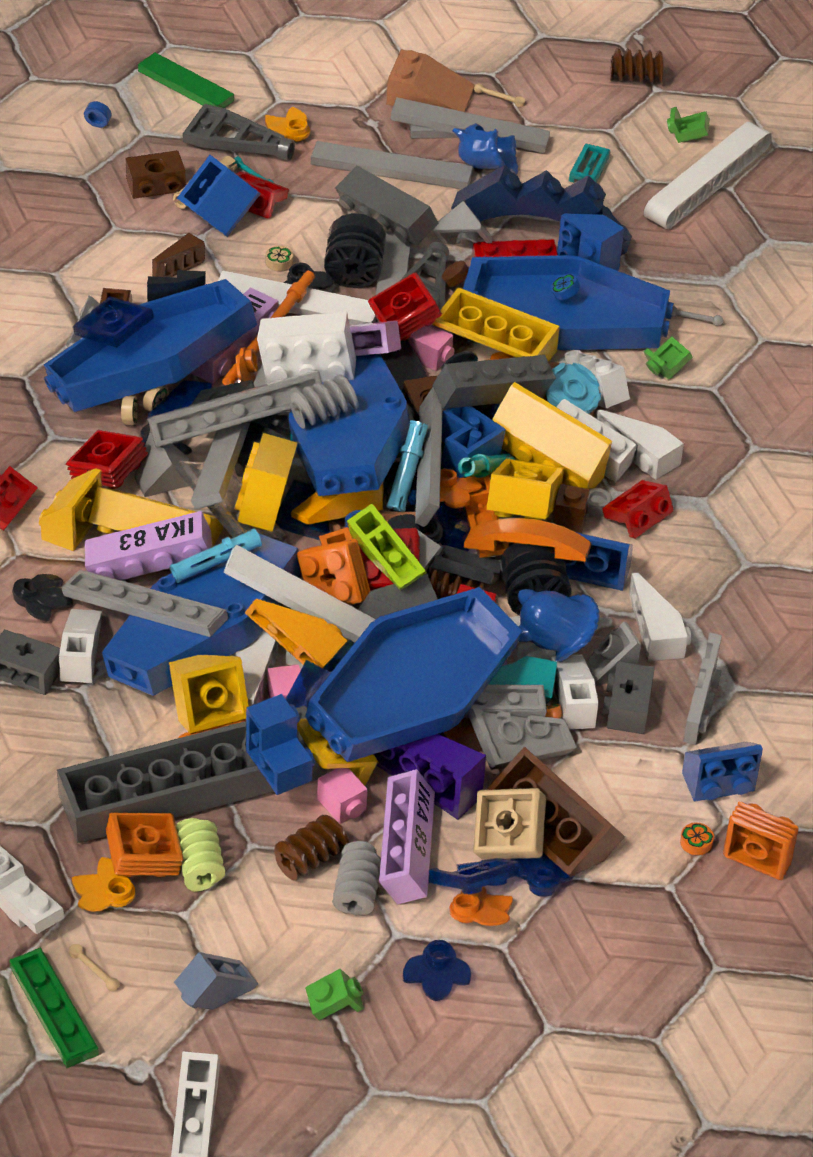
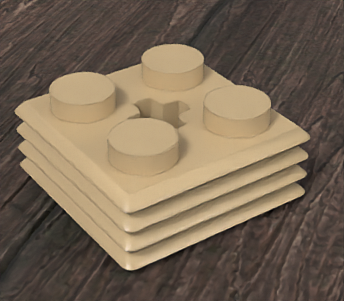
M538 788L478 791L473 852L481 859L540 858L543 850L546 795ZM511 819L515 820L509 829L505 828V825L511 823Z

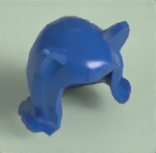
M477 123L468 126L465 130L458 128L452 130L460 139L458 154L466 165L478 169H498L506 165L512 173L517 175L518 165L515 156L516 140L514 135L498 137L497 129L486 132Z
M530 589L519 591L518 599L522 604L520 625L518 626L522 633L519 642L531 641L541 649L553 650L556 652L555 661L562 662L570 657V655L578 653L587 643L592 641L600 618L598 605L592 597L588 595L580 596L579 594L567 597L556 591L536 592Z

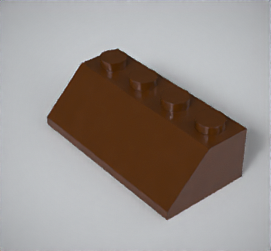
M523 747L486 789L538 788L546 795L542 852L570 877L603 862L625 838L619 830L526 747Z

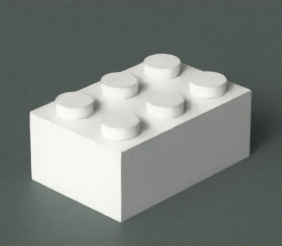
M347 311L260 320L257 341L267 384L314 370L320 372L322 382L326 379L334 380V377L339 374L343 375L347 380H354L356 355Z

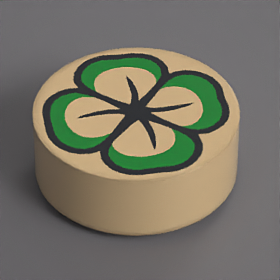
M273 246L266 251L265 263L268 268L274 271H285L293 265V252L285 246Z
M160 386L147 390L143 398L144 409L154 414L159 413L168 400V388Z
M125 396L121 404L122 422L124 425H136L139 413L138 399L136 396Z

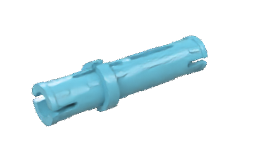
M410 421L405 444L399 450L401 458L386 506L389 509L394 508L393 510L405 512L418 460L424 454L422 446L429 426L425 423L421 425L422 422Z
M253 528L251 531L232 539L229 537L224 538L221 544L199 552L178 563L171 564V573L175 577L176 582L179 583L184 579L228 561L232 550L221 555L220 553L235 547V545L241 544L240 547L247 551L261 547L260 536L256 529ZM212 557L211 559H209V560H207V561H205V562H202V563H200V564H198V565H196V566L191 567V565H194V564H196V563H198V562H201V561H203V560H205V559H207V558Z

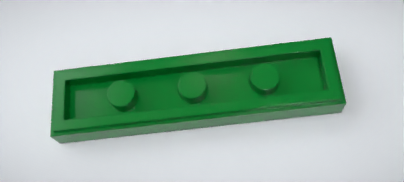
M156 52L138 64V72L201 105L208 104L226 108L234 102V93Z
M41 947L10 959L9 963L13 974L66 1068L98 1056L99 1050Z

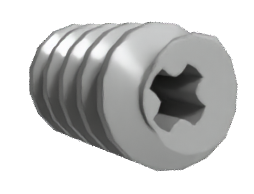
M340 374L335 376L334 380L326 379L323 384L316 383L312 388L305 387L302 389V392L295 391L291 394L292 413L297 424L302 429L305 428L304 419H307L311 425L316 424L315 415H318L320 420L325 421L327 410L332 417L337 416V406H339L343 413L348 411V402L354 409L358 408L357 396L352 385Z
M354 841L346 844L342 849V858L340 859V867L332 900L334 907L341 912L353 915H366L374 910L381 858L377 855L375 847L370 843Z

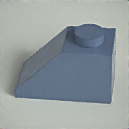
M202 952L197 953L174 981L182 992L181 998L187 1005L192 1008L199 1007L211 1010L253 990L258 985V982L240 960Z

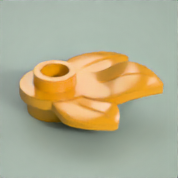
M291 107L288 110L286 117L265 115L266 127L284 135L285 138L299 142L310 135L306 114L295 107Z
M101 857L99 859L97 874L72 877L75 891L82 896L78 902V907L86 911H102L110 906L124 907L135 898L133 883L126 876L114 873L112 859Z

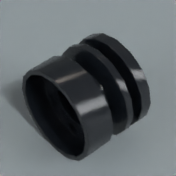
M357 213L342 215L332 223L328 233L324 269L335 283L347 288H362L377 281L382 271L386 233L383 226L376 219Z
M513 543L506 548L501 556L500 568L505 583L507 601L513 612L520 616L522 604L518 599V594L521 590L530 589L536 592L556 591L571 597L572 589L566 572L565 559L555 558V547Z

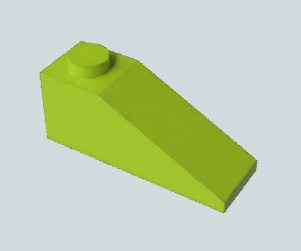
M370 504L347 520L351 537L358 541L359 547L366 556L400 590H403L426 574L423 566L373 504Z

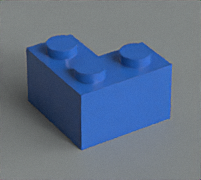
M472 406L448 408L442 411L441 441L445 444L441 467L454 470L459 478H466L463 476L465 473L460 474L458 470L460 460L465 457L472 458L476 454H485L487 456L500 455L506 429Z
M282 694L246 708V752L276 795L311 782L312 767L315 766L312 752L309 748H304L299 741L297 734V723L300 721L299 713L293 704L289 705Z

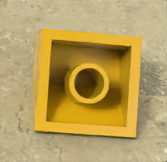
M95 468L69 480L63 490H59L56 493L53 503L48 509H44L39 517L42 540L71 551L77 548L94 525L88 521L97 487H102L101 470Z
M196 655L169 662L178 721L189 733L246 719V708L249 705L240 657Z

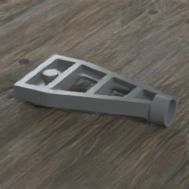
M208 104L202 106L182 133L183 142L198 147L270 154L287 161L291 160L295 150L294 140L285 138L284 135L230 110ZM225 124L240 130L234 138L219 137L217 134ZM250 133L263 138L261 142L245 140Z
M433 242L429 245L426 254L402 279L413 273H417L419 276L421 271L435 277V283L422 277L420 279L441 310L445 305V281L442 279V274L446 270L449 249L441 242ZM432 253L440 254L441 258L434 256Z

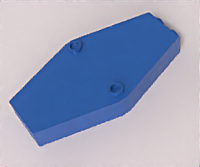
M571 255L472 257L463 287L464 290L558 325L557 350L659 348L661 338H667L670 321L666 319L672 318L674 303L669 302L670 290L585 258ZM564 274H574L580 283L579 291L569 299H556L551 291V285L554 280Z
M223 279L129 307L118 312L45 363L44 367L47 376L44 377L45 383L51 393L55 391L60 402L63 405L67 404L74 412L163 385L177 383L257 325L252 303L227 279Z
M381 354L356 356L354 380L348 381L356 393L358 408L354 409L348 402V411L343 413L339 406H337V416L332 417L327 410L325 421L320 420L318 415H315L316 424L311 425L307 419H304V429L297 424L292 410L289 413L292 441L298 442L296 451L318 496L379 490L399 453L400 447L403 446L410 426L407 401Z
M259 534L262 546L249 552L300 578L302 573L297 558L298 548ZM233 548L221 552L220 555L223 554V553H225V552H227V551H229V550H232ZM211 558L205 559V560H203V561H201V562H198V563H196V564H194V565H191V567L196 566V565H198V564H200V563H202V562H205V561H207V560H209V559H211ZM227 561L184 579L179 583L176 582L175 577L171 573L160 578L150 589L225 609L228 614L227 621L211 637L130 615L102 651L108 677L154 696L173 686L169 662L196 655L230 656L254 642L263 629L247 616L245 612L255 599L279 606L281 603L223 573Z
M480 587L381 616L369 624L312 696L305 717L309 725L315 731H319L328 741L331 749L335 753L340 754L347 762L448 731L461 722L514 651L522 630Z

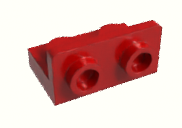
M244 171L235 173L261 193L249 208V212L264 218H270L274 204L287 199L288 188Z
M11 466L2 475L0 474V529L3 531L38 489L36 485Z
M641 480L602 508L605 519L626 523L630 538H637L674 510L667 485Z

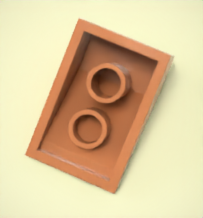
M401 49L388 77L386 105L394 106L396 97L465 112L475 85L427 54Z

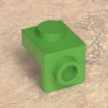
M677 107L671 108L670 118L667 119V126L671 134L674 133L678 143L707 136L710 118L706 111L681 118Z
M672 336L654 353L649 348L643 351L648 360L645 364L649 370L656 376L661 374L667 380L672 378L693 358L691 352Z
M341 969L305 987L312 1014L319 1021L348 1005L356 1012L364 1009L361 996L364 993L359 981L355 977L350 978Z

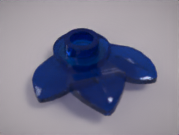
M542 852L540 858H512L509 862L512 873L516 877L527 880L529 890L537 896H551L555 893L560 883L571 881L574 876L570 877L544 852Z
M434 940L425 947L422 955L414 956L407 961L402 977L404 983H422L425 995L433 1001H440L448 997L453 984L469 985L471 970L466 962L456 957V952L450 943L444 940Z

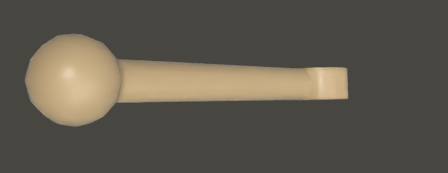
M481 83L474 86L476 93L480 94L483 92L514 102L517 107L525 105L524 97L518 96L515 98L484 88Z
M72 944L69 947V955L75 959L79 958L106 983L109 991H116L119 988V981L116 978H110L83 953L80 944Z

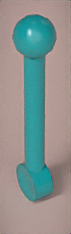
M239 156L233 158L235 160L233 165L237 164V168L240 167L249 174L265 179L245 165Z

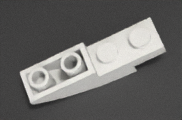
M0 846V908L20 928L27 925L36 934L64 919L63 908L26 877L23 865Z

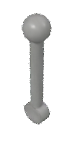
M675 306L673 307L672 317L677 315L713 322L716 326H720L723 323V318L720 315L712 317L677 310Z

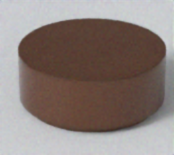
M457 261L444 271L442 279L449 287L457 286L466 280L469 267L464 261Z

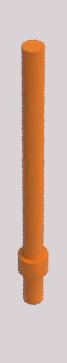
M306 271L298 282L291 285L287 291L286 298L270 318L285 317L295 303H299L307 294L306 289L315 279L313 272ZM258 334L247 347V349H254L256 354L259 352ZM236 363L222 379L224 385L234 384L238 379Z

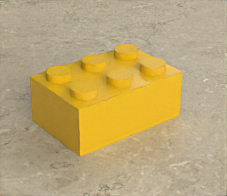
M263 433L260 443L254 442L234 509L240 511L237 522L273 532L298 442Z
M506 458L491 474L487 510L494 511V515L500 517H512V514L524 516V519L541 521L542 519H547L555 508L560 484L563 481L564 468Z

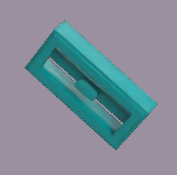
M585 143L569 174V182L574 183L575 179L581 180L589 175L597 183L610 157V149ZM592 151L593 154L583 173L579 172L589 152ZM602 154L592 175H589L597 158Z

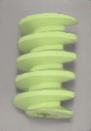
M197 818L184 819L176 825L183 855L181 866L184 884L193 892L204 891L225 876L217 826L209 820Z

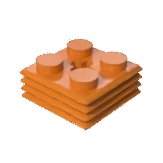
M356 539L310 547L297 552L303 581L348 605L363 602L369 594L370 588Z
M738 802L735 811L732 812L729 818L723 854L725 857L778 880H783L786 871H788L792 863L799 828L789 818L783 816L776 817L769 814L757 804Z
M109 813L106 834L116 875L126 877L134 875L165 877L167 875L180 874L183 855L173 814Z

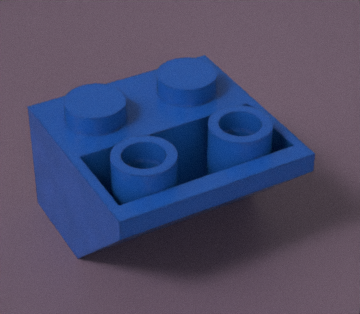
M209 155L177 199L228 237L261 193L213 156Z
M565 213L561 215L557 255L582 257L619 271L624 228L605 215Z
M746 741L685 752L682 774L693 801L713 800L718 797L742 795L755 791L763 751L761 744Z

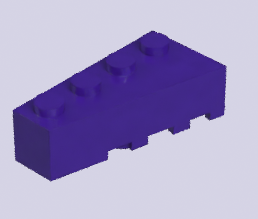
M439 734L373 754L378 761L376 766L391 776L417 769L435 792L434 804L457 820L477 803V793L483 790L486 755Z

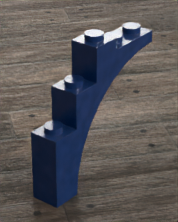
M503 165L458 191L451 209H454L464 201L480 221L509 215L546 217L556 221H561V215L565 213L605 215L624 228L621 256L627 253L632 238L629 230L613 216L608 207L603 205L606 193L589 175L564 189L559 180L554 178L547 170L522 184L518 176L512 173L506 165Z

